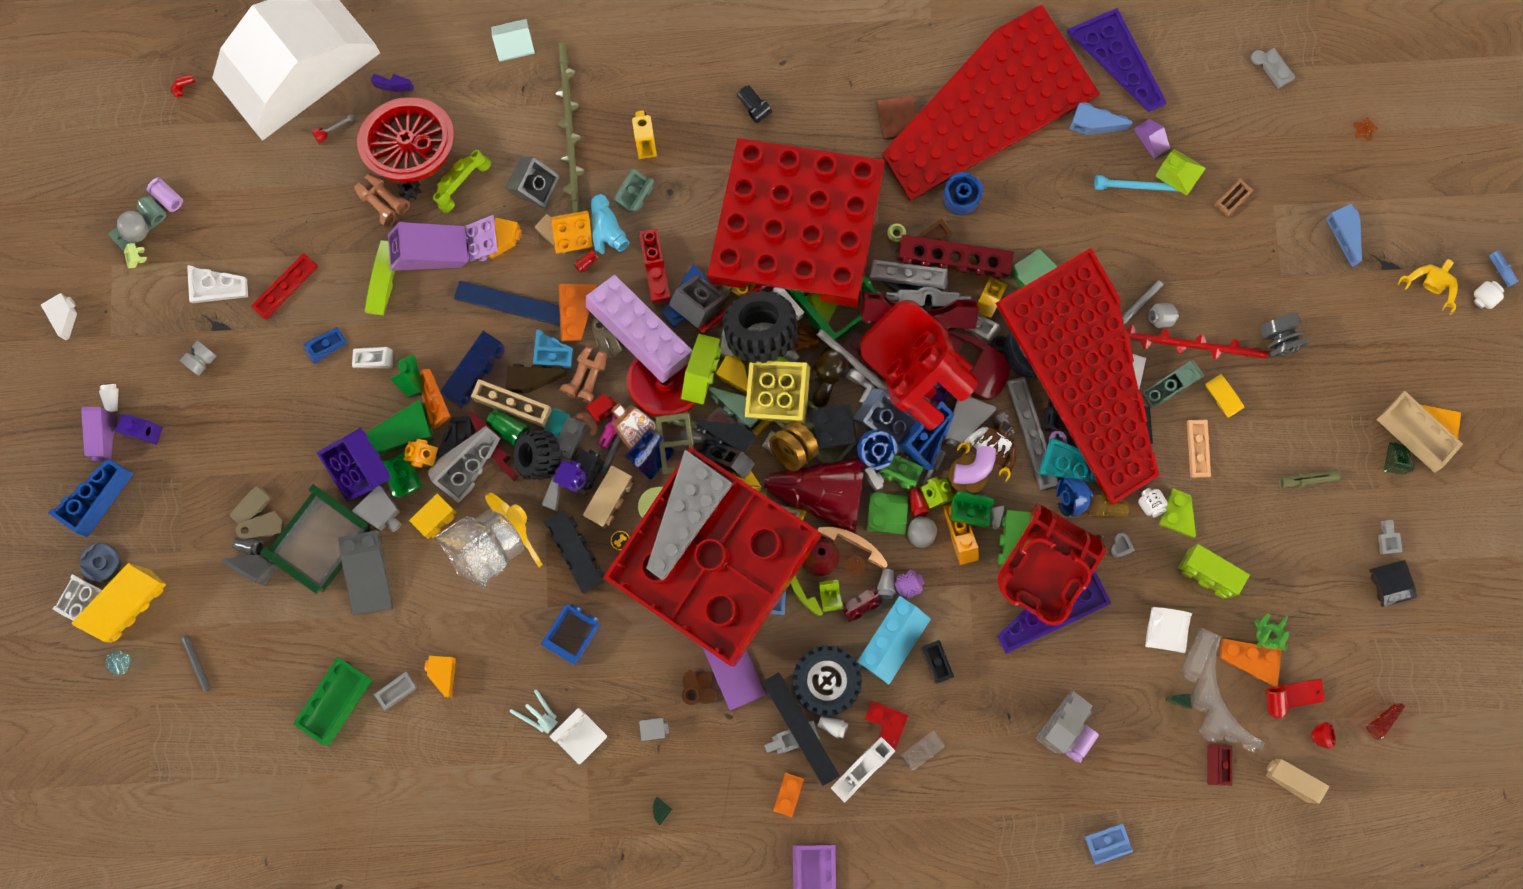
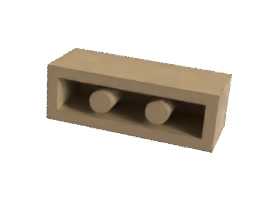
M611 465L585 510L583 517L603 529L606 526H610L615 518L613 516L615 510H619L624 502L623 496L626 492L629 493L634 485L632 476Z

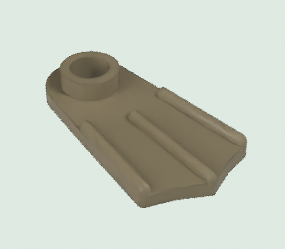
M596 318L593 320L591 328L598 350L607 353L606 359H615L623 351V348L618 339L604 325L602 328L596 327L598 323H601Z
M275 511L239 523L235 532L237 537L243 540L281 534L283 521ZM247 529L248 533L243 534L241 533V530Z

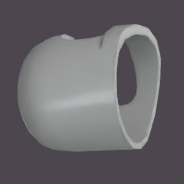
M127 211L118 217L117 228L121 238L129 242H139L146 237L148 226L143 216L138 212Z

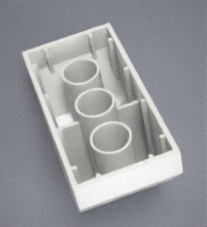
M266 0L252 5L220 49L212 79L263 141L379 55L380 51L340 0Z

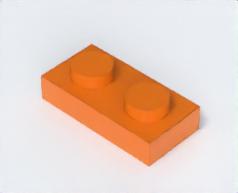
M785 772L773 809L774 812L789 817L793 816L804 778Z

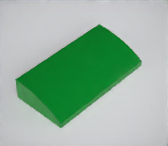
M337 657L293 725L320 744L329 747L373 679Z

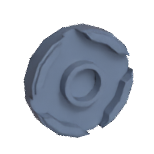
M91 545L81 555L80 570L91 581H108L116 575L120 568V556L116 549L110 545Z

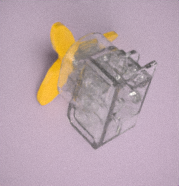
M493 493L485 496L491 509L486 510L475 519L465 517L435 537L457 574L482 588L487 587L485 582L490 577L498 576L499 572L509 565L508 562L523 552L524 546L537 566L540 568L543 565L526 534L525 524L528 522L525 511L516 504L510 507Z

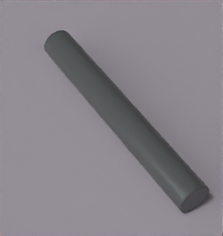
M189 635L182 637L181 640L203 692L210 690V685Z

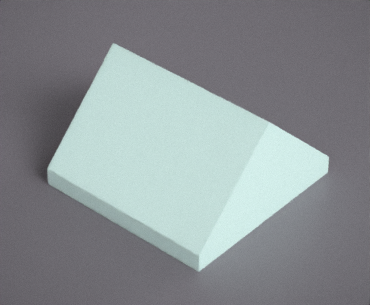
M527 19L491 27L499 62L535 54Z

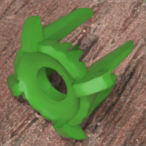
M1266 614L1261 621L1256 619V636L1259 641L1256 645L1259 648L1264 646L1269 649L1279 648L1283 651L1289 648L1285 644L1290 634L1288 630L1286 632L1283 630L1287 625L1288 616L1284 617L1279 625L1274 622H1268L1271 614ZM1271 631L1276 634L1277 638H1269Z

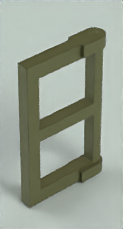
M690 412L655 417L663 474L673 473L677 467H667L665 447L689 444V447L694 449ZM685 419L688 439L664 442L661 422Z

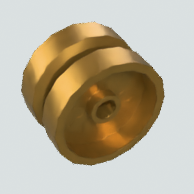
M789 422L781 431L771 436L769 440L771 452L776 460L790 471H798L818 453L816 439L808 428L800 422Z

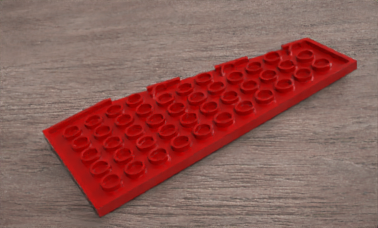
M1041 4L994 30L884 150L882 157L909 201H912L948 181L954 174L968 170L1077 109L1079 103H1088L1097 98L1100 92Z
M1089 248L996 302V305L1110 505H1113L1160 475L1155 453L1152 452L1146 425V412L1141 392L1139 393L1133 367L1134 359L1128 333L1125 331L1120 309V297L1092 248Z

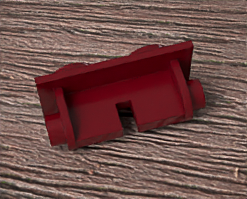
M875 588L872 590L868 589L858 595L861 602L858 603L856 598H853L843 604L842 611L846 614L848 622L858 620L863 614L877 609L882 604L881 597Z

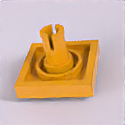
M588 211L550 217L556 254L593 247Z

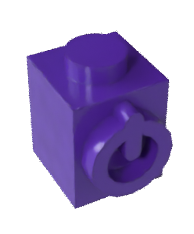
M562 460L556 469L553 482L576 493L585 483L586 472L580 469L581 464L572 460L570 463Z

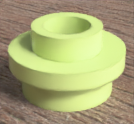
M892 224L887 231L888 238L893 242H899V238L902 235H906V229L901 224ZM898 231L900 235L895 236L893 232Z

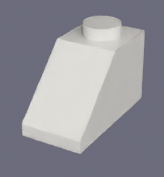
M60 293L42 303L41 306L57 335L64 340H68L77 316V312L74 309L76 305L71 297H66Z

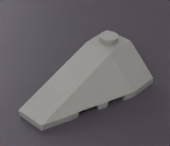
M485 426L434 463V466L427 470L431 481L459 503L475 486L476 478L479 474L481 475L483 466L492 455L500 437Z

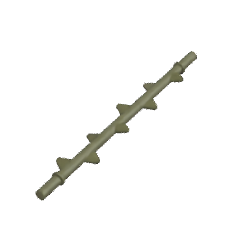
M561 43L559 44V65L561 68L562 87L556 91V95L563 97L565 117L558 122V126L566 129L567 152L561 156V160L569 163L570 184L563 188V192L571 195L572 211L576 213L580 212L577 177L584 173V169L576 166L574 144L581 139V136L573 133L572 112L579 105L571 101L569 79L575 75V71L568 68L569 61H567L566 44Z

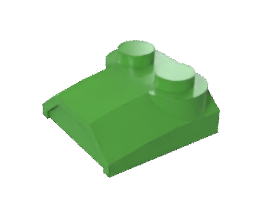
M870 492L866 531L905 535L908 496Z

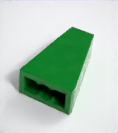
M421 400L416 401L366 433L368 440L379 456L406 448L408 441L416 442L417 439L425 441L434 440L426 409Z

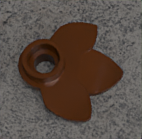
M689 670L684 675L682 680L684 686L682 699L686 704L695 705L698 702L708 704L718 697L719 693L711 689L712 673L706 672L696 676L692 670ZM689 692L695 693L694 699L688 698Z

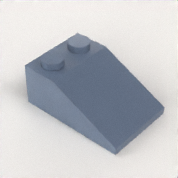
M876 388L872 389L853 417L854 421L866 431L878 429L887 432L894 437L896 444L917 421L907 411L902 412L891 403L890 395L885 390ZM897 445V451L904 454V451Z

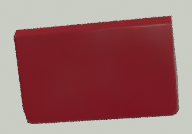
M1211 744L1207 746L1208 785L1232 786V746Z

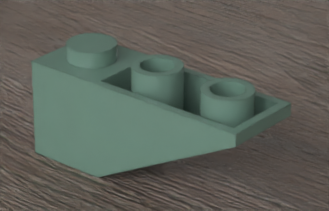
M1192 360L1142 392L1150 406L1154 408L1204 377V374L1196 362Z
M713 387L709 388V397L716 404L720 402L724 406L723 410L730 417L733 415L738 419L737 424L751 431L761 421L760 419L745 418V396Z

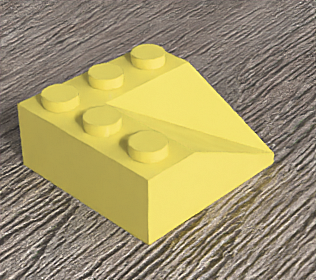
M750 362L745 418L783 423L796 421L806 424L811 367L807 363Z

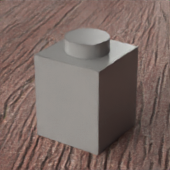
M664 718L639 721L641 741L666 738V734H669V724L664 722Z

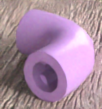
M990 446L977 447L976 459L972 464H955L953 483L973 484L986 478L993 469L996 449Z

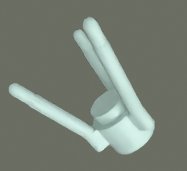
M536 689L534 693L548 715L545 713L541 716L529 704H526L525 707L539 719L538 723L513 709H510V713L536 727L540 732L545 731L548 734L558 723L555 720L557 716L551 711Z

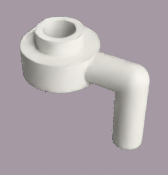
M856 368L850 369L845 375L846 378L866 388L859 400L863 404L872 389L875 388V385L868 381Z

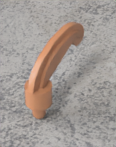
M581 412L572 417L578 421L584 420L592 429L590 434L592 436L596 435L598 430L597 424L591 415Z

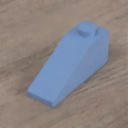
M1350 204L1332 212L1325 219L1350 265L1354 267L1362 261L1361 220L1357 209Z

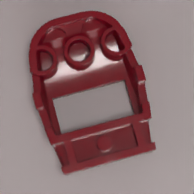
M948 329L951 343L957 352L964 340L982 349L971 372L978 380V384L971 394L972 397L980 400L996 398L1003 390L1009 377V364L1006 358L980 339Z

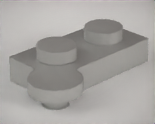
M1275 48L1267 53L1257 50L1252 54V63L1255 65L1263 64V69L1278 89L1294 80V74Z

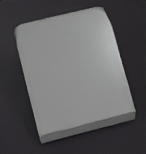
M1004 505L991 509L990 520L994 530L1000 527Z

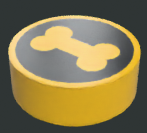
M617 531L611 537V545L614 549L621 551L630 537L624 531Z

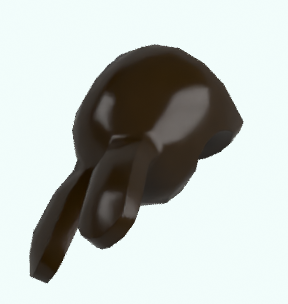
M831 347L824 349L814 366L810 369L809 384L816 378L822 380L821 385L813 396L814 404L819 407L825 406L828 403L833 385L846 375L851 366L844 357Z

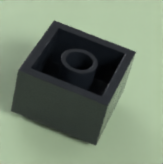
M847 404L811 410L818 449L857 444L852 405Z

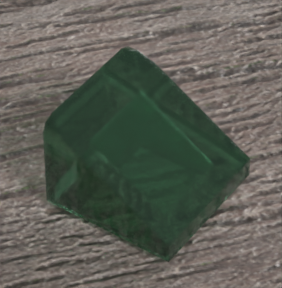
M1190 694L1166 698L1167 702L1185 709H1192Z

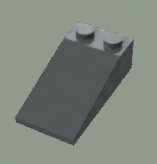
M371 531L338 537L340 556L353 615L393 609L381 532Z

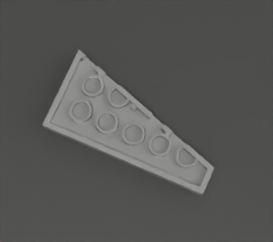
M687 450L684 451L646 568L663 581L733 485V483Z

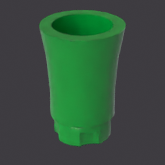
M494 409L487 418L486 425L507 440L513 447L522 432L530 431L529 425L497 409Z

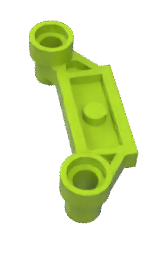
M475 150L470 156L464 159L460 158L449 172L441 178V181L437 184L438 190L434 194L433 199L443 213H448L454 208L455 203L450 198V195L476 167L481 172L490 168L491 161L487 156L482 155L479 150Z

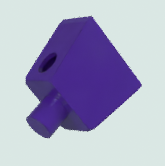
M121 414L116 432L124 437L157 445L163 427L145 419ZM150 428L149 434L146 435V429Z

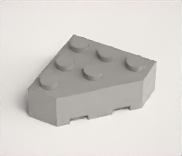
M1070 691L1035 739L1053 753H1065L1066 751L1069 753L1076 744L1074 740L1084 728V722L1092 713L1090 711L1092 705L1076 692Z

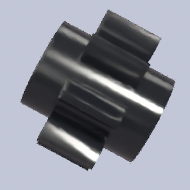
M419 181L401 182V184H397L399 189H401L398 193L400 196L405 195V199L408 201L410 198L416 200L418 193H422L417 188L421 184Z

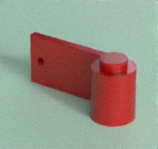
M1321 678L1274 686L1265 690L1268 714L1274 718L1285 717L1289 712L1288 708L1325 702Z

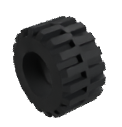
M549 431L522 432L518 436L517 442H515L513 459L518 474L524 479H549L551 476H554L558 464H560L561 456L557 438Z

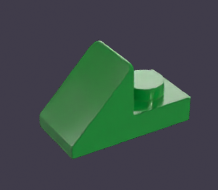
M409 355L398 360L400 374L391 377V381L407 397L423 392L416 355Z

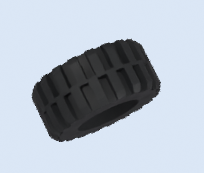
M760 290L757 293L753 291L749 292L746 296L744 294L739 296V299H735L730 304L731 307L728 306L723 316V328L727 346L741 360H750L751 363H767L769 360L773 362L779 356H785L787 350L790 351L794 347L798 338L796 313L791 302L782 295H777L772 291L767 293L765 290ZM757 323L774 324L769 329L763 331L748 330L749 327Z

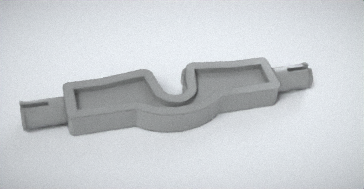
M923 287L918 290H899L897 293L886 292V298L889 300H897V303L902 300H912L920 306L925 304L926 295L931 297V305L933 307L946 306L957 299H971L970 296H959L958 292H941L934 287Z

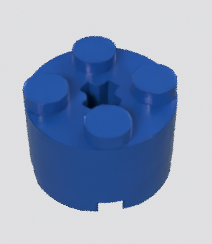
M967 172L956 173L948 180L943 193V202L951 214L967 215L978 207L983 193L980 180Z

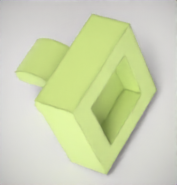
M135 243L126 245L124 254L128 268H136L138 263L146 262L147 257H140L138 253H144V247L136 248Z

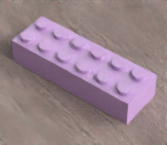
M613 275L586 296V308L662 383L689 363L692 350L616 275Z

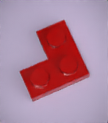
M871 701L864 719L882 726L878 739L882 737L896 750L908 715Z

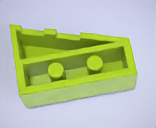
M698 334L685 372L681 399L704 405L709 384L713 382V371H716L718 366V360L716 359L721 357L722 347H719L721 339Z

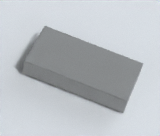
M406 671L376 692L374 696L384 711H386L416 690L418 686Z

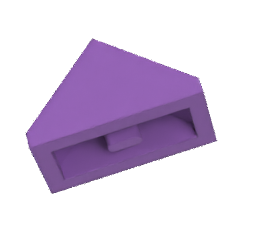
M1148 119L1133 129L1154 159L1170 150L1164 126Z

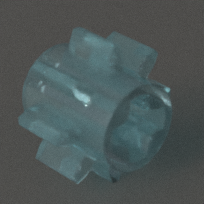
M117 650L108 654L107 662L104 665L107 672L111 671L112 674L121 675L128 671L129 663L132 661L128 654Z

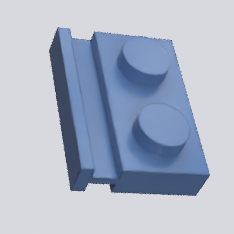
M1122 823L1084 836L1094 865L1133 852Z

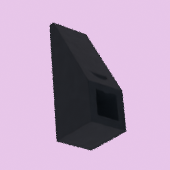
M699 420L695 422L696 430L704 435L708 433L714 437L712 439L714 442L725 444L742 451L744 454L756 437V434L740 424Z

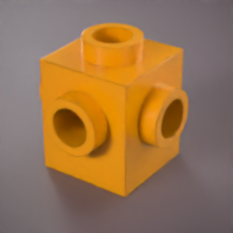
M417 439L416 442L408 441L404 460L411 462V466L422 468L423 465L434 466L438 448L428 445V441Z

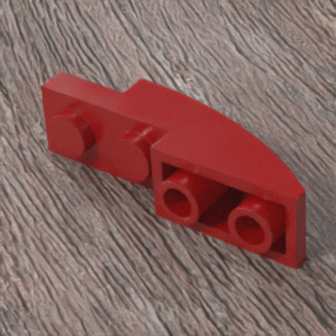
M658 229L641 231L639 235L652 304L671 301Z

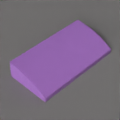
M703 648L730 711L766 695L747 650L736 666L733 667Z
M793 845V889H836L835 845Z

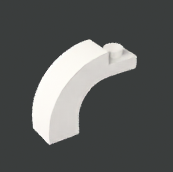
M880 737L846 770L831 789L845 803L893 755L895 750Z

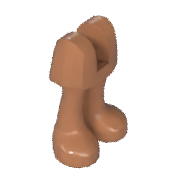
M368 173L364 178L372 188L368 191L358 182L354 189L362 202H369L380 213L381 224L384 227H389L395 222L396 214L376 196L379 194L399 215L404 214L409 209L410 202L405 198L396 197L383 186V180Z
M586 346L577 358L579 365L570 384H563L560 391L570 397L578 398L590 404L595 398L592 392L599 372H604L607 353L599 351L595 360L591 361L594 348ZM587 369H590V372H589L588 378H587V380H586V382H585V385H584L583 389L579 392L581 383H582L583 378H584V376H585V373H586Z

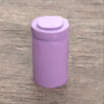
M160 177L153 179L148 184L147 191L169 212H174L181 207L183 199Z
M1083 724L1082 732L1074 740L1076 744L1069 753L1065 752L1068 757L1081 763L1082 758L1086 756L1099 737L1096 731Z

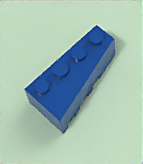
M108 458L89 475L90 478L87 481L80 483L69 497L63 498L60 501L61 504L55 509L52 508L48 514L75 533L89 537L134 473Z

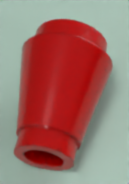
M913 488L909 490L911 513L914 514L915 518L928 515L930 513L929 506L920 489Z

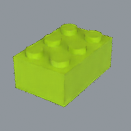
M1199 544L1188 548L1177 569L1181 570L1182 575L1190 579L1193 577L1199 581L1198 584L1206 589H1213L1216 591L1215 594L1223 599L1238 596L1250 574Z

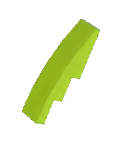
M380 241L365 306V313L384 316L393 288L392 280L395 270H390L388 241Z

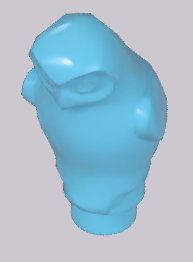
M603 194L594 196L591 200V224L595 251L604 254L606 242L611 247L616 248L618 252L625 250L630 242L626 238L625 232L619 227L614 213L609 208V201Z

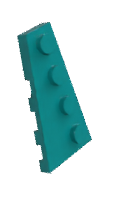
M1053 438L1049 440L1037 475L1078 478L1086 482L1098 483L1078 448Z

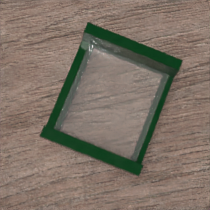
M312 484L308 489L311 495L270 548L264 547L260 554L317 594L319 591H325L343 567L338 537L365 533L371 529L368 528L369 524Z

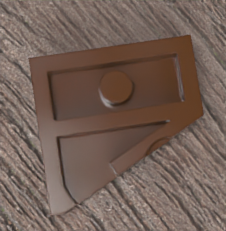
M797 322L798 338L790 351L818 348L820 344V337L817 336L818 331L812 326Z

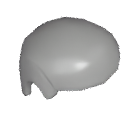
M919 516L912 520L907 531L910 543L918 548H926L931 545L937 535V527L934 521L924 516Z

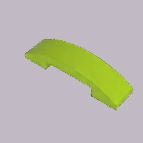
M795 576L790 586L797 598L813 614L818 617L822 616L823 612L815 596L807 600Z

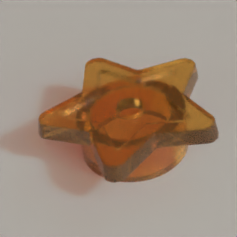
M1368 117L1362 122H1354L1353 124L1357 129L1355 137L1363 136L1368 141L1371 140L1372 132L1378 129L1369 121Z

